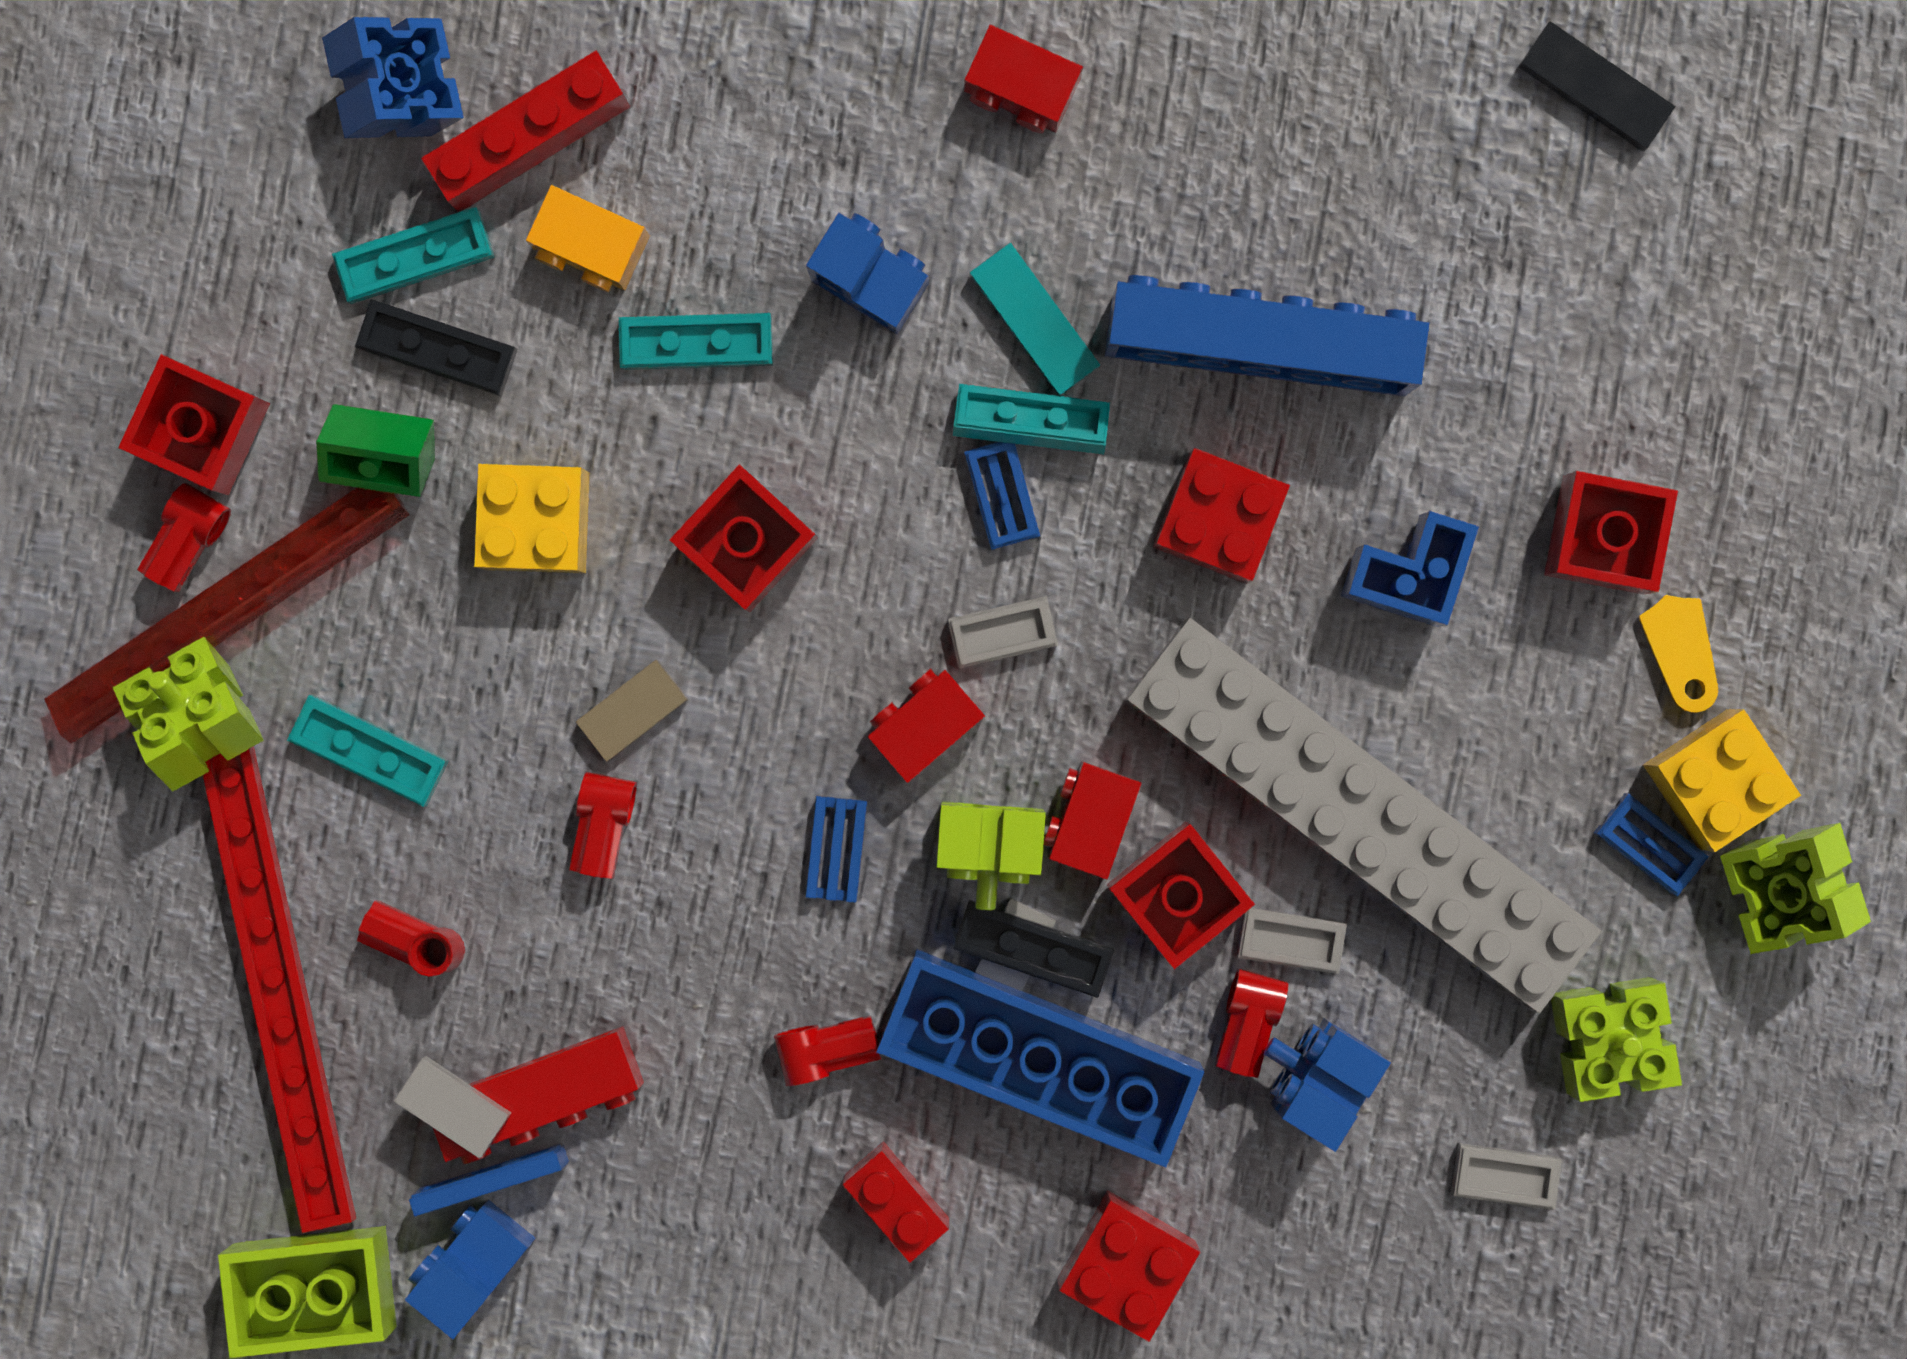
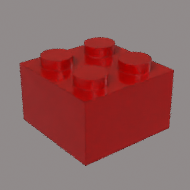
M161 354L118 448L207 489L229 495L270 403Z
M1193 448L1187 457L1153 548L1248 584L1255 577L1290 485Z
M739 464L669 540L744 610L751 612L816 542L818 536Z
M1574 471L1564 475L1544 576L1642 595L1659 592L1678 490L1581 471Z
M1186 821L1106 884L1174 970L1255 905L1194 827Z
M1107 1190L1057 1278L1059 1291L1150 1342L1198 1258L1200 1249L1193 1238Z

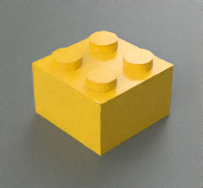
M478 464L474 567L498 571L586 573L590 473L581 467Z
M1726 709L1643 764L1669 806L1700 850L1717 852L1801 796L1744 709Z

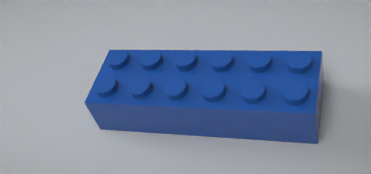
M1129 275L1127 282L1118 281L1112 296L1104 357L1404 397L1422 385L1430 322L1416 321L1417 314L1411 311L1388 309L1385 310V316L1364 314L1365 307L1362 305L1343 302L1334 303L1333 310L1313 307V299L1301 296H1283L1282 303L1261 300V292L1248 289H1232L1230 296L1211 294L1209 285L1195 282H1180L1179 289L1158 286L1159 280L1157 278L1142 275Z
M916 949L877 1049L879 1054L1165 1168L1168 1165L1205 1072L1199 1061Z

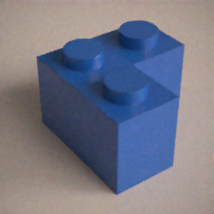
M838 212L806 264L811 282L895 334H898L929 284V276L922 272L925 264L902 249H899L896 255L886 250L883 239L878 235L880 228L865 217L854 213L852 218L849 219Z
M1432 511L1419 515L1406 557L1365 544L1355 549L1341 597L1435 627L1447 626L1479 526Z
M490 1200L479 1211L470 1205L450 1229L457 1235V1238L445 1251L438 1245L408 1279L415 1287L405 1298V1301L451 1339L457 1336L536 1239Z

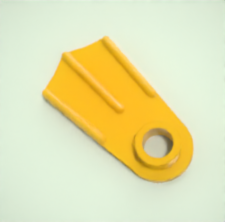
M1665 595L1653 607L1639 615L1638 619L1675 704L1687 712H1702L1710 708L1718 696V683L1702 602L1700 598H1681ZM1690 680L1698 682L1702 688V693L1698 699H1691L1685 693V685Z

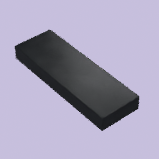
M1551 21L1547 23L1518 65L1520 69L1642 152L1649 147L1676 107Z
M370 299L355 347L359 350L500 397L503 395L518 350L514 346Z
M969 899L953 945L954 950L1096 998L1099 997L1114 948L997 908L995 910L976 909V901Z

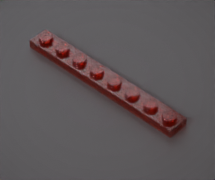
M355 488L44 698L60 736L72 744L120 712L122 708L113 690L114 686L148 667L154 673L166 670L171 667L168 656L202 637H205L213 647H216L410 516L399 495L396 493Z

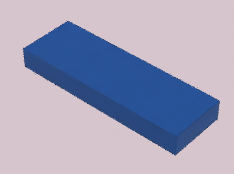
M557 1144L421 1187L409 1199L414 1217L561 1171L569 1163L564 1145Z

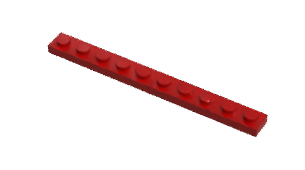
M253 746L228 761L220 753L205 762L209 772L203 775L301 1231L306 1233L351 1223L357 1219L255 749Z

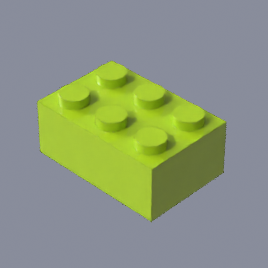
M386 1226L237 1242L218 1254L229 1358L384 1341L397 1327Z

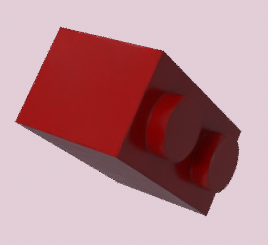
M990 24L964 79V92L971 94L969 100L982 109L996 113L1000 107L1017 115L1016 122L1033 132L1042 134L1046 128L1056 133L1081 80L1083 66Z
M932 669L928 670L908 688L914 697L900 709L891 702L869 721L875 730L867 737L907 783L985 717L982 711L946 670L938 676Z
M1081 761L1079 770L1069 768L1059 797L1068 799L1061 819L1052 816L1044 837V845L1050 847L1048 858L1108 880L1142 783Z
M884 1141L845 1174L842 1185L909 1263L949 1230V1217Z

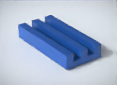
M998 442L965 451L966 462L991 551L1029 539L1039 538L1040 532L1015 444ZM1006 452L1027 526V529L1018 531L996 455L998 453ZM984 457L987 458L1008 533L998 537L977 459Z
M1624 793L1619 799L1620 803L1617 807L1608 813L1606 821L1599 825L1593 833L1670 894L1678 897L1709 856L1629 793ZM1628 811H1632L1692 859L1688 865L1683 864L1627 820L1624 816ZM1617 826L1678 873L1677 879L1675 881L1614 834L1613 830Z
M816 796L806 898H822L857 903L868 801ZM826 807L836 809L827 888L818 887ZM846 809L856 810L848 889L840 890L838 889L845 815Z

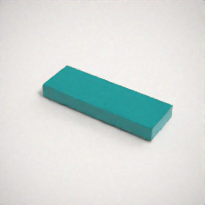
M477 207L332 253L347 302L350 304L495 258L480 210Z
M1011 242L970 272L971 278L1058 396L1063 395L1100 368V363Z
M772 314L619 317L620 368L622 370L773 366Z
M959 384L953 436L1104 455L1110 402Z
M308 695L287 741L423 807L428 805L449 762L314 695Z

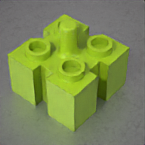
M205 637L168 656L171 667L166 670L154 673L148 667L113 687L125 718L137 729L132 734L145 764L172 792L209 772L205 762L221 753L228 761L264 741L251 711L240 699L243 694L230 666Z
M942 801L937 868H947V878L977 880L976 909L995 910L998 881L1029 884L1030 875H1041L1046 812L1039 808Z
M1840 822L1805 829L1787 839L1784 834L1750 840L1720 856L1732 895L1744 893L1748 905V910L1739 914L1750 954L1789 948L1805 938L1806 945L1844 939L1871 922L1859 882L1846 883L1842 868L1852 863V858Z
M1646 977L1610 983L1612 996L1604 997L1603 992L1594 988L1585 987L1556 992L1551 998L1556 1033L1571 1041L1572 1047L1571 1052L1560 1053L1566 1094L1579 1102L1620 1096V1082H1626V1084L1640 1092L1682 1085L1676 1044L1661 1038L1659 1026L1672 1024L1664 982Z

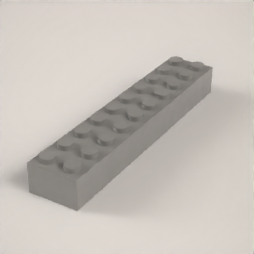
M1191 618L1184 620L1124 699L1522 1004L1539 1014L1602 933L1594 924Z

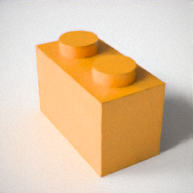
M551 185L526 238V242L534 250H537L536 260L559 271H563L566 264L584 272L581 277L582 281L600 290L609 292L612 285L626 290L650 238V234L644 226Z

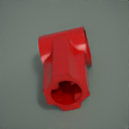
M187 483L181 484L167 501L161 515V521L164 524L137 570L153 582L174 592H180L205 547L212 546L224 531L231 516V509Z
M591 772L584 774L577 801L576 816L580 817L570 861V871L593 877L614 878L624 826L627 827L629 825L634 808L637 782Z
M379 900L373 902L358 929V942L412 966L413 970L423 976L432 977L450 972L457 968L464 958V941L453 929L439 928ZM432 938L441 941L446 948V959L442 965L434 964L427 955V946Z
M1237 969L1228 995L1226 1013H1229L1216 1056V1067L1246 1077H1259L1265 1056L1264 1050L1269 1042L1272 1027L1278 1025L1284 1010L1288 993V982Z
M872 1016L860 1017L821 1028L818 1025H809L774 1035L785 1086H796L828 1077L832 1071L878 1061L882 1058L881 1054L877 1053L879 1042Z

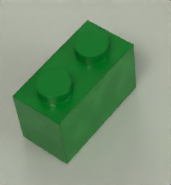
M333 404L316 441L319 482L420 497L435 461L434 419Z

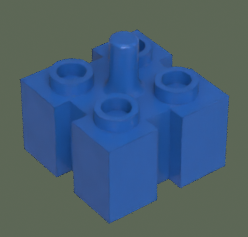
M353 17L322 37L331 78L342 79L345 92L336 97L344 138H380L394 129L397 137H430L464 118L455 78H444L441 66L443 62L450 59L442 18H406L391 27L390 18Z
M1323 1018L1318 1027L1314 1024L1308 1027L1299 1041L1298 1051L1277 1038H1272L1264 1050V1055L1284 1067L1270 1090V1094L1275 1096L1271 1102L1273 1108L1278 1111L1277 1113L1283 1120L1336 1152L1358 1116L1356 1114L1366 1098H1370L1391 1062L1372 1047Z

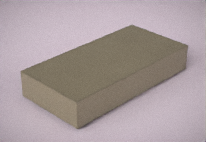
M656 659L579 718L576 723L605 761L609 762L689 699Z

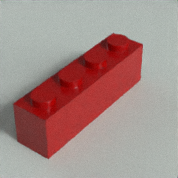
M595 50L426 154L421 159L447 201L458 212H461L631 106L601 56Z
M621 1026L472 1082L469 1085L511 1112V1115L491 1145L508 1139L512 1147L540 1136L538 1131L540 1126L556 1121L559 1128H564L586 1119L588 1116L585 1109L604 1103L606 1110H611L634 1101L633 1091L638 1090L644 1084V1080L625 1029ZM433 1128L445 1162L461 1157L464 1165L492 1154L489 1146L485 1154L478 1158Z

